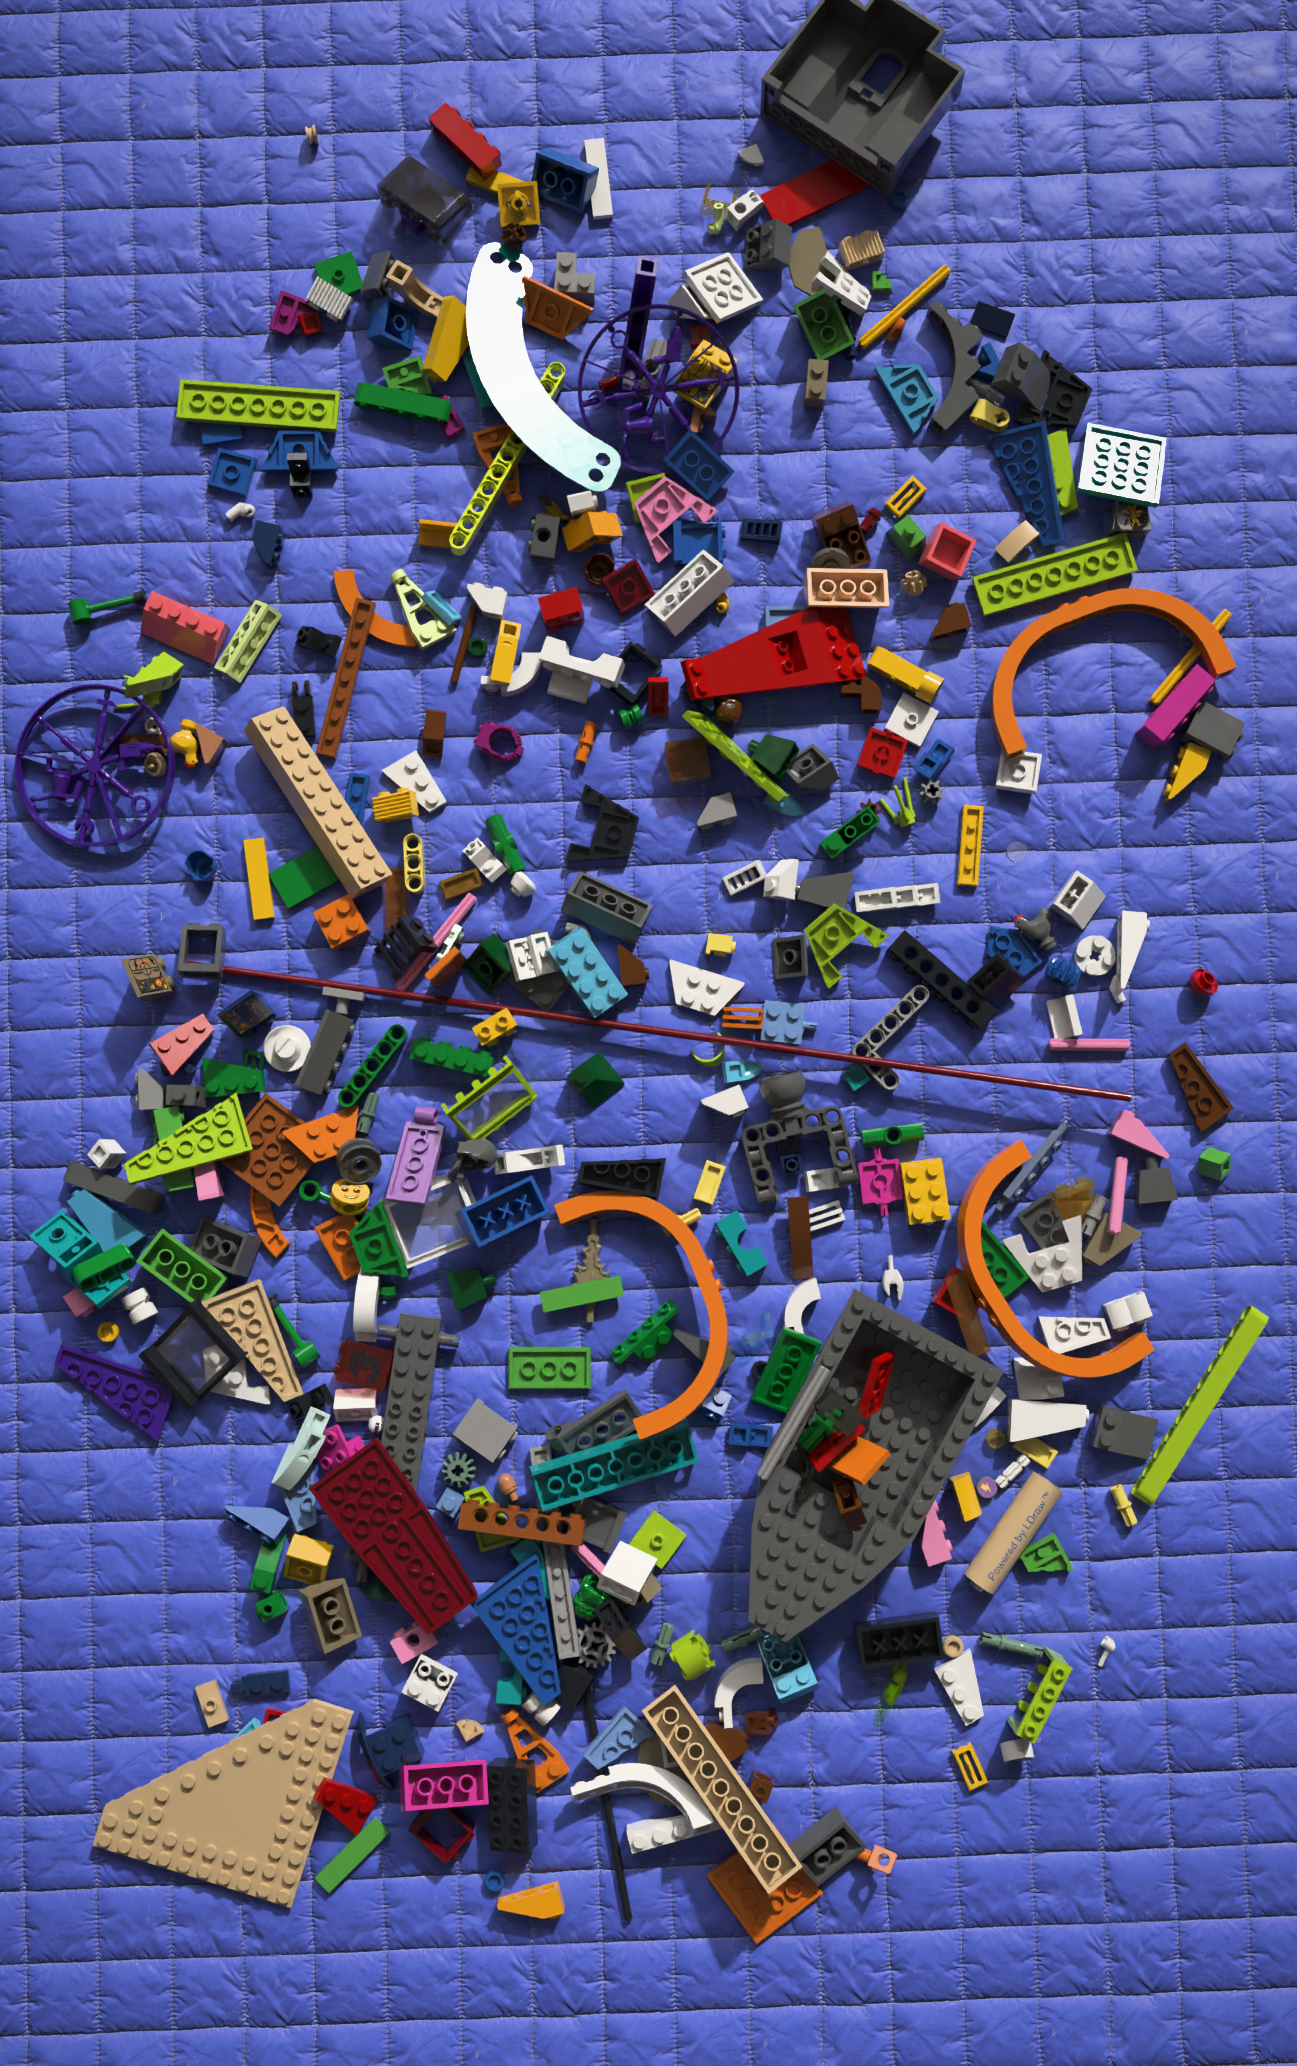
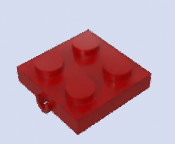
M870 727L857 767L872 771L871 773H876L877 775L880 774L895 779L909 740L895 736L891 731L883 732Z

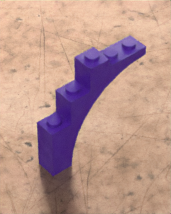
M638 255L629 310L651 305L659 259ZM650 309L630 314L627 319L626 333L629 338L627 347L634 351L641 361ZM623 348L619 373L639 381L640 372L627 357V352ZM619 376L616 393L636 390L637 393L638 383Z

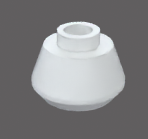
M521 871L515 872L510 883L512 885L510 890L517 897L521 895L526 897L535 893V884Z

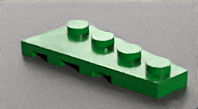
M982 1221L981 1245L985 1264L994 1283L1005 1298L1030 1276Z

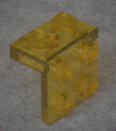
M1086 1176L1074 1179L1075 1183L1067 1185V1183L1055 1186V1190L1051 1191L1063 1220L1081 1215V1224H1083L1087 1216L1085 1213L1087 1210L1089 1211L1095 1198L1092 1188L1096 1186L1093 1178H1086Z

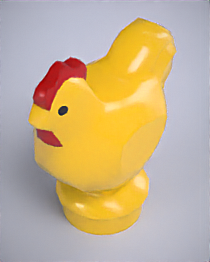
M182 719L181 724H179L181 731L175 733L171 740L174 753L184 755V765L191 768L195 767L199 762L197 760L198 742L193 737V733L197 732L195 726L197 723ZM162 747V751L167 754V748Z

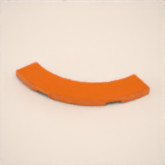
M354 570L334 571V581L338 595L346 611L351 616L356 598L362 599L357 588ZM374 613L369 632L370 635L392 645L418 647L408 626L390 622Z
M251 1186L250 1209L254 1226L268 1251L275 1258H278L291 1242L284 1236L277 1225L272 1210V1201Z

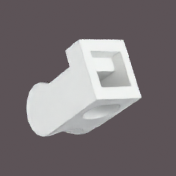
M751 190L727 207L725 219L738 231L745 221L760 211L764 201L754 190Z

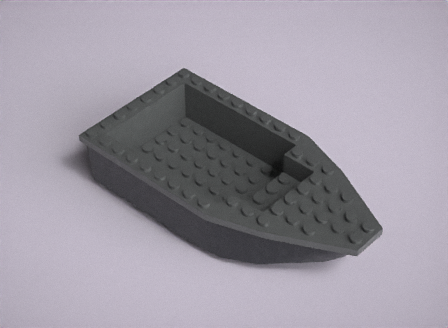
M856 1289L851 1293L763 1456L762 1464L819 1367L824 1366L829 1369V1376L768 1480L759 1478L751 1522L748 1621L785 1642L864 1588L913 1542L1004 1372ZM887 1351L895 1353V1359L881 1409L863 1421L858 1419L866 1428L859 1437L888 1450L890 1456L864 1486L854 1481L867 1523L847 1530L832 1486L833 1481L845 1478V1476L827 1467L818 1472L814 1467L813 1476H809V1479L806 1480L803 1462L805 1458L807 1461L805 1455L808 1451L797 1440L811 1425L813 1418L821 1410H825L839 1395L846 1399L853 1407L841 1421L850 1413L857 1417L872 1360Z

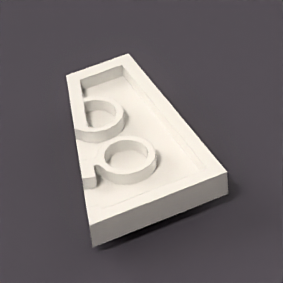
M416 750L381 770L400 788H409V790L416 792L417 802L428 812L431 813L447 803Z
M1038 1317L1048 1349L1059 1354L1111 1338L1104 1318Z

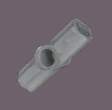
M658 338L652 340L646 359L643 362L647 369L653 368L656 370L654 373H650L655 381L659 378L662 364L653 366V358L666 355L667 343ZM640 374L639 381L650 385L644 375ZM638 383L637 391L649 389V387ZM637 395L636 399L641 402H649L651 395L641 397Z

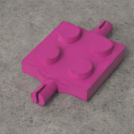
M881 1146L877 1148L872 1147L874 1159L869 1162L857 1163L862 1204H879L880 1216H889L887 1203L894 1200H903L899 1159H884L881 1154Z

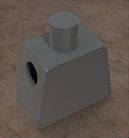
M166 1085L167 1108L179 1106V1108L207 1109L205 1087L197 1085Z
M1157 1156L1144 1157L1146 1169L1136 1170L1134 1203L1143 1204L1178 1200L1169 1168H1158Z

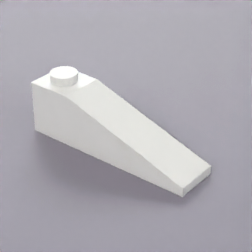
M1122 911L1118 916L1116 994H1121L1125 989L1146 932L1149 931L1150 921L1147 920V913Z

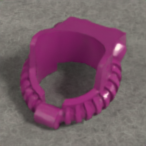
M484 722L483 725L479 726V735L475 737L473 743H475V747H478L480 751L486 752L490 759L496 760L498 763H507L514 761L517 756H522L524 751L523 743L516 729H513L511 726L509 727V725L505 726V724H498L497 726L494 722L489 724ZM498 733L512 735L517 746L515 752L505 756L494 752L491 749L492 738Z

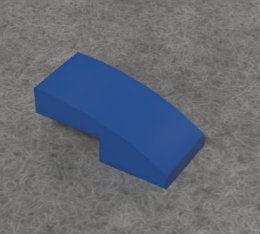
M937 738L928 753L925 752L913 769L931 780L955 752V749Z
M730 1423L729 1444L769 1447L773 1439V1426Z

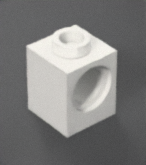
M99 1139L87 1155L99 1168H116L126 1155V1152L115 1140Z

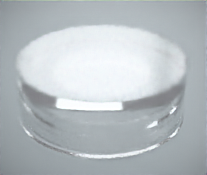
M1013 842L1006 849V856L1011 862H1020L1027 855V848L1021 842Z

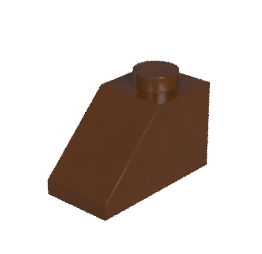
M956 602L947 606L929 637L930 642L970 630L972 625L965 603L959 605Z
M617 945L621 985L623 987L646 985V980H649L648 968H644V963L622 945Z
M847 1477L833 1481L832 1486L847 1530L866 1524L867 1519L854 1481Z
M707 1720L705 1722V1728L729 1762L750 1749L748 1742L750 1738L744 1729L740 1730L734 1724L733 1728H724V1723Z

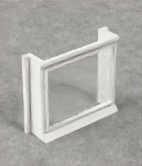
M448 1173L434 1178L427 1206L388 1202L386 1198L380 1200L383 1201L407 1269L469 1245L455 1215L457 1211L476 1202L467 1176L464 1182L458 1183L451 1182L448 1179Z

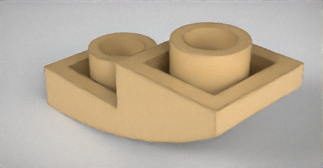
M1025 520L996 546L995 550L1008 563H1011L1023 549L1029 547L1040 533Z

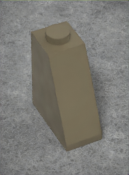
M1102 1212L1100 1215L1102 1218L1100 1221L1098 1220L1092 1237L1088 1236L1082 1247V1261L1092 1267L1094 1264L1101 1266L1140 1238L1142 1232L1122 1222L1121 1232L1118 1235L1110 1234L1108 1232L1110 1214Z

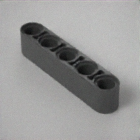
M75 1161L69 1162L63 1178L65 1182L152 1214H157L164 1196L162 1193L138 1184L129 1185L127 1180Z

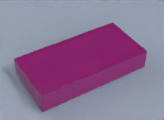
M446 394L440 397L441 399L449 401ZM453 406L448 424L445 425L442 419L438 421L448 440L466 431Z

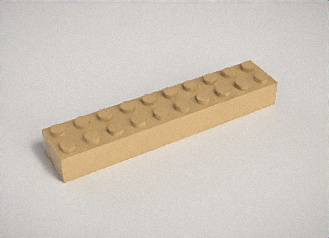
M282 706L251 718L244 729L245 734L350 897L354 899L383 885L392 875L390 869L286 708Z
M676 1685L642 1710V1713L768 1894L803 1867Z

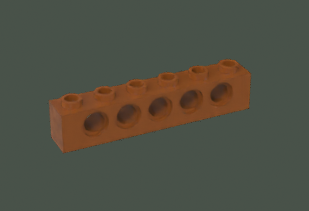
M467 1499V1503H461L458 1529L582 1546L584 1542L587 1519H582V1515L570 1513L569 1517L561 1516V1512L549 1511V1514L541 1513V1509L529 1508L528 1511L520 1510L521 1506L508 1505V1508H502L500 1503L494 1502L480 1505L479 1500ZM480 1510L484 1511L487 1515L484 1522H480L477 1519V1513ZM500 1513L505 1514L507 1517L505 1525H501L497 1521V1516ZM520 1516L526 1517L528 1521L525 1528H521L518 1525L517 1521ZM540 1519H545L548 1522L546 1531L539 1529L538 1522ZM560 1522L568 1524L569 1531L566 1534L559 1531L558 1526Z

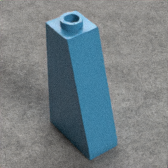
M79 1188L71 1194L72 1198L67 1201L92 1237L99 1242L103 1252L120 1244H125L131 1249L148 1236L144 1230L92 1191Z

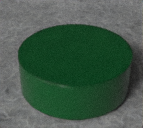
M474 637L468 642V652L472 657L482 658L487 654L488 645L483 638Z

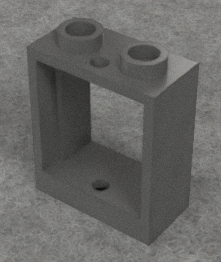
M189 923V925H182L178 972L182 978L223 979L227 932L223 926L217 923L209 925ZM190 935H217L214 964L187 963Z

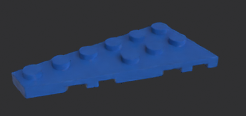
M1046 421L987 435L986 438L999 459L1034 529L1040 533L1039 538L1043 546L1047 547L1064 543L1065 538Z

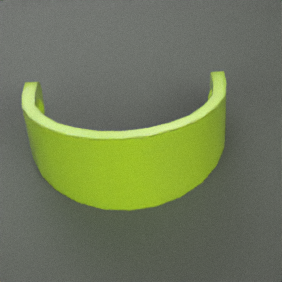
M722 1044L720 1053L708 1060L700 1059L692 1050L690 1052L702 1066L716 1067L724 1061L727 1048L726 1045Z

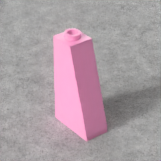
M218 1161L194 1168L199 1201L225 1196Z

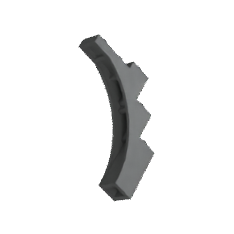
M934 300L929 305L927 315L941 327L950 347L953 365L949 393L940 408L931 416L929 425L944 437L973 408L979 398L977 391L967 384L975 377L977 370L981 368L978 359L969 354L981 343L983 334L976 325H972L970 322L963 327L959 319L952 317L944 305L938 304Z

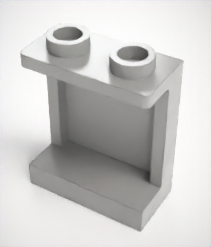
M477 1398L453 1432V1435L493 1463L496 1458L500 1460L506 1452V1449H504L508 1441L510 1443L513 1442L518 1434L515 1431L518 1426L511 1424L487 1407L484 1401Z

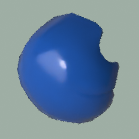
M194 850L185 860V865L188 868L187 874L194 881L199 883L207 882L216 874V859L204 850Z

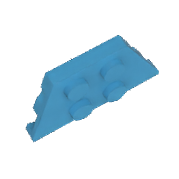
M919 363L907 366L902 364L893 365V367L876 366L874 371L912 435L916 434L939 399L936 391Z

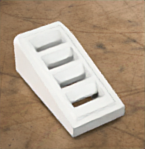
M757 860L723 877L722 880L730 896H733L765 880L767 873L761 861ZM756 867L760 875L759 878L756 877L752 868ZM747 870L749 871V874L753 880L751 882L749 881L745 873V871ZM739 874H741L745 882V885L743 886L737 876ZM731 878H734L738 886L737 889H734Z

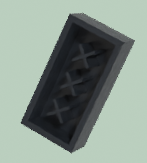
M935 1611L854 1622L859 1664L862 1670L945 1659L939 1616Z
M496 1757L487 1765L490 1850L530 1853L538 1844L535 1760Z

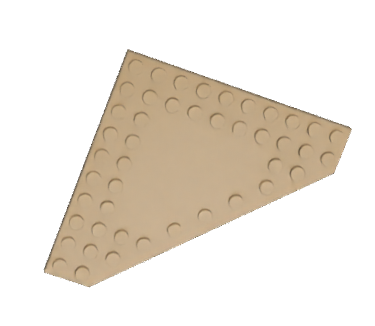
M312 1699L305 1705L282 1714L279 1718L271 1722L269 1721L253 1731L203 1754L196 1760H191L177 1767L176 1770L168 1774L165 1773L151 1780L150 1783L125 1793L124 1796L112 1800L104 1806L93 1846L291 1908L323 1810V1806L315 1799L314 1793L324 1777L333 1779L354 1711Z

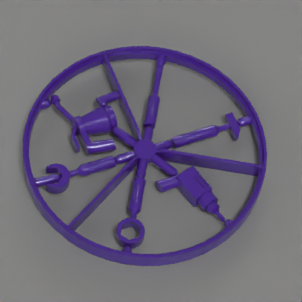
M665 304L645 305L618 315L607 323L592 340L584 355L579 371L578 402L581 416L589 434L597 438L587 420L584 407L600 403V406L594 409L600 410L605 406L606 401L613 400L617 402L635 399L637 395L640 397L653 395L647 416L630 421V414L643 410L642 402L625 407L627 427L622 422V413H619L620 424L625 428L626 440L623 448L624 455L618 454L620 459L623 456V459L627 460L629 458L627 454L629 438L632 435L649 436V444L665 443L668 455L669 450L661 399L667 407H670L668 410L682 428L689 431L690 427L688 426V421L675 404L672 405V402L665 393L676 391L678 388L679 391L707 387L712 383L720 382V388H726L725 381H735V398L732 413L725 430L711 447L715 451L728 434L735 419L739 402V376L728 344L708 321L678 306ZM648 309H669L677 311L678 317L676 318V325L673 327V331H670V339H667L666 355L653 358V366L665 364L659 381L656 382L649 372H645L648 369L635 352L627 347L629 341L627 333L622 330L614 332L613 324L635 312ZM684 313L703 323L715 334L717 339L665 383L670 369L668 363L680 362L683 332H681V327L679 326V317ZM607 329L609 332H613L610 338L612 346L617 349H625L627 357L640 374L644 375L650 385L587 360L595 343ZM616 333H623L626 337L623 346H616L612 341ZM721 342L730 359L733 375H727L724 379V373L718 368L719 378H703L679 382L678 385H667L715 343ZM586 362L649 387V389L639 390L637 393L636 390L619 392L605 397L600 391H594L588 398L596 395V398L583 401L582 379ZM658 399L664 437H655L652 416ZM621 460V465L642 473H675L670 466L669 469L662 470L646 469Z
M101 684L75 686L54 695L43 703L24 727L15 757V776L18 791L30 815L43 829L53 836L66 842L86 847L113 846L126 842L142 833L157 819L164 809L171 794L175 778V753L169 732L158 714L137 696L131 699L140 705L100 754V747H103L108 718L106 714L107 706L117 707L113 701L109 700L110 693L113 691L125 695V690ZM88 690H105L104 699H97V704L103 705V710L99 715L94 744L97 747L94 751V757L90 758L67 736H62L45 721L42 715L55 703L72 694ZM144 709H146L159 726L165 742L160 746H154L149 744V742L119 744L120 756L116 754L106 758ZM39 722L60 738L61 743L75 755L80 756L86 763L24 753L29 735L35 724ZM167 748V781L156 808L153 811L150 810L151 803L148 798L141 795L134 797L127 787L115 777H112L103 767L119 760L117 772H125L128 759L144 758L145 755L154 752L155 749ZM23 756L46 759L45 775H52L53 792H51V795L40 798L31 796L29 799L23 778ZM52 760L84 765L85 767L72 772L53 770ZM90 771L89 787H87L84 803L85 815L84 818L78 819L74 825V829L78 831L81 824H83L77 841L51 828L36 812L35 802L55 798L62 804L74 805L75 803L65 802L63 799L79 800L85 782L76 781L73 793L67 794L71 779ZM102 776L122 795L131 799V809L138 814L147 813L149 816L141 825L128 834L122 835ZM97 779L117 838L103 842H84L85 836H91L95 830L94 823L88 817L92 811L95 788L93 787ZM143 799L146 802L145 809L139 811L136 808L138 800Z

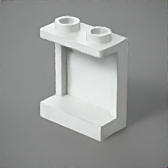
M620 1541L600 1575L597 1588L635 1606L644 1584L651 1572L653 1573L657 1558Z

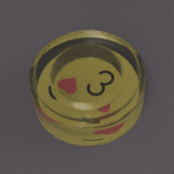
M993 1428L986 1433L985 1440L990 1448L999 1450L1006 1445L1007 1436L1002 1430Z

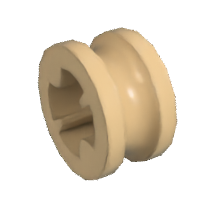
M312 125L311 128L306 126L305 131L309 146L314 142L319 144L315 125Z

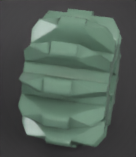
M457 1451L455 1458L449 1454L447 1456L449 1461H443L442 1464L447 1468L441 1469V1473H448L443 1479L447 1481L450 1478V1486H453L456 1481L458 1488H461L462 1481L468 1485L470 1483L468 1478L474 1479L475 1475L470 1471H475L476 1466H470L474 1459L470 1458L467 1461V1453H464L463 1457L460 1458V1452ZM457 1465L464 1469L460 1474L454 1471Z

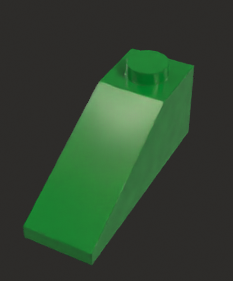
M287 1533L277 1546L272 1542L270 1545L264 1541L262 1542L249 1589L269 1594L274 1589Z

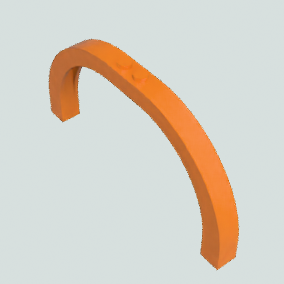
M1138 588L1116 589L1091 597H1080L1075 603L1070 605L1069 603L1060 605L1057 610L1031 623L1015 638L1001 660L994 679L991 694V718L994 732L1005 760L1024 754L1027 749L1012 705V687L1015 673L1029 651L1048 636L1107 613L1134 611L1151 614L1170 622L1191 639L1204 659L1210 675L1215 680L1232 674L1237 668L1225 641L1214 625L1197 609L1174 596L1159 591Z
M1022 1140L1013 1142L990 1158L978 1170L964 1194L958 1214L957 1246L959 1258L967 1282L977 1298V1304L981 1309L985 1310L989 1323L997 1329L1005 1342L1023 1359L1044 1371L1071 1378H1089L1114 1374L1131 1367L1155 1350L1144 1332L1134 1333L1108 1352L1091 1358H1074L1056 1353L1040 1344L1024 1329L989 1274L981 1245V1225L986 1204L998 1183L1015 1168L1032 1158Z
M597 1191L555 1204L554 1207L563 1227L604 1213L618 1212L639 1215L665 1228L676 1238L686 1252L708 1310L710 1340L707 1355L698 1376L682 1395L656 1411L633 1419L639 1439L642 1441L674 1428L696 1412L706 1401L720 1378L726 1360L729 1339L728 1320L720 1291H723L720 1280H715L712 1273L716 1271L712 1259L707 1260L702 1246L683 1220L664 1205L645 1196L623 1191Z

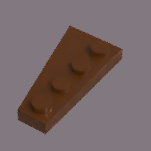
M1186 1042L1167 1054L1199 1132H1203L1234 1109Z

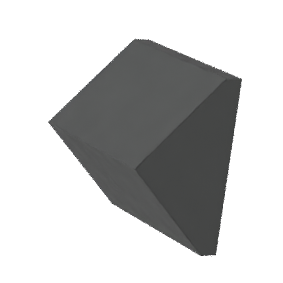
M806 935L773 939L775 979L806 978L808 976Z

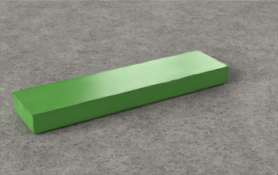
M620 1275L540 1292L543 1312L624 1296Z
M374 1817L315 1876L316 1881L330 1893L389 1834V1830Z

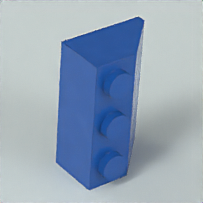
M547 147L536 152L531 181H537L538 196L583 213L596 188L599 168Z

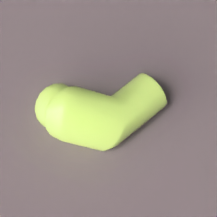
M722 203L714 204V223L708 224V233L710 235H717L721 232L724 220V205Z

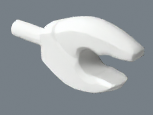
M889 1255L887 1256L889 1270H885L883 1273L882 1287L885 1294L890 1296L889 1287L891 1284H896L897 1298L901 1301L904 1291L903 1279L899 1271L893 1267V1256Z

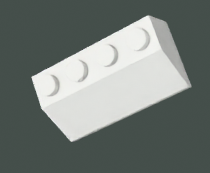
M702 550L658 591L645 606L676 637L704 609L712 604L720 594L728 589L734 580L720 562L705 550Z

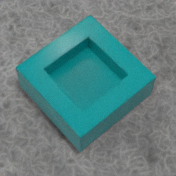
M856 1064L842 1074L853 1091L871 1080L860 1064Z

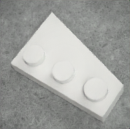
M969 1648L959 1657L952 1658L934 1669L966 1726L984 1716L972 1654Z

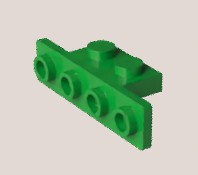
M671 1299L663 1303L653 1315L646 1318L643 1324L632 1331L622 1343L614 1348L610 1355L618 1365L633 1352L646 1364L675 1338L672 1330L665 1324L679 1311V1308Z

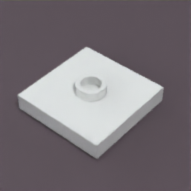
M903 693L884 729L893 732L894 735L909 740V743L920 748L939 711Z
M1001 750L995 789L1036 795L1042 754L1025 752L1005 760Z

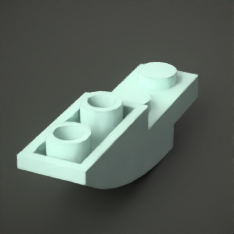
M310 1407L294 1444L288 1445L271 1483L287 1490H291L320 1450L326 1438L323 1435V1431L331 1415Z

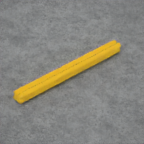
M947 265L940 267L858 340L859 346L862 349L870 346L895 324L900 317H903L945 280L951 273L950 268Z
M1224 609L1212 622L1218 632L1232 617V614ZM1195 644L1149 698L1151 703L1157 706L1198 658L1200 652Z

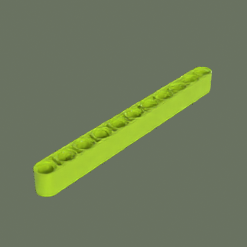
M1249 1305L1243 1311L1131 1490L1133 1496L1149 1506L1155 1502L1266 1326L1269 1319L1266 1314L1252 1305Z

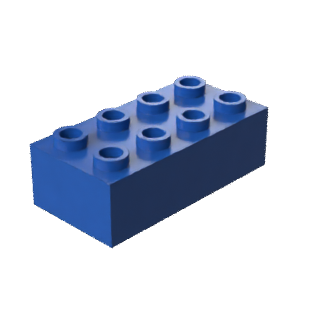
M531 1175L457 1211L455 1215L473 1251L550 1213Z

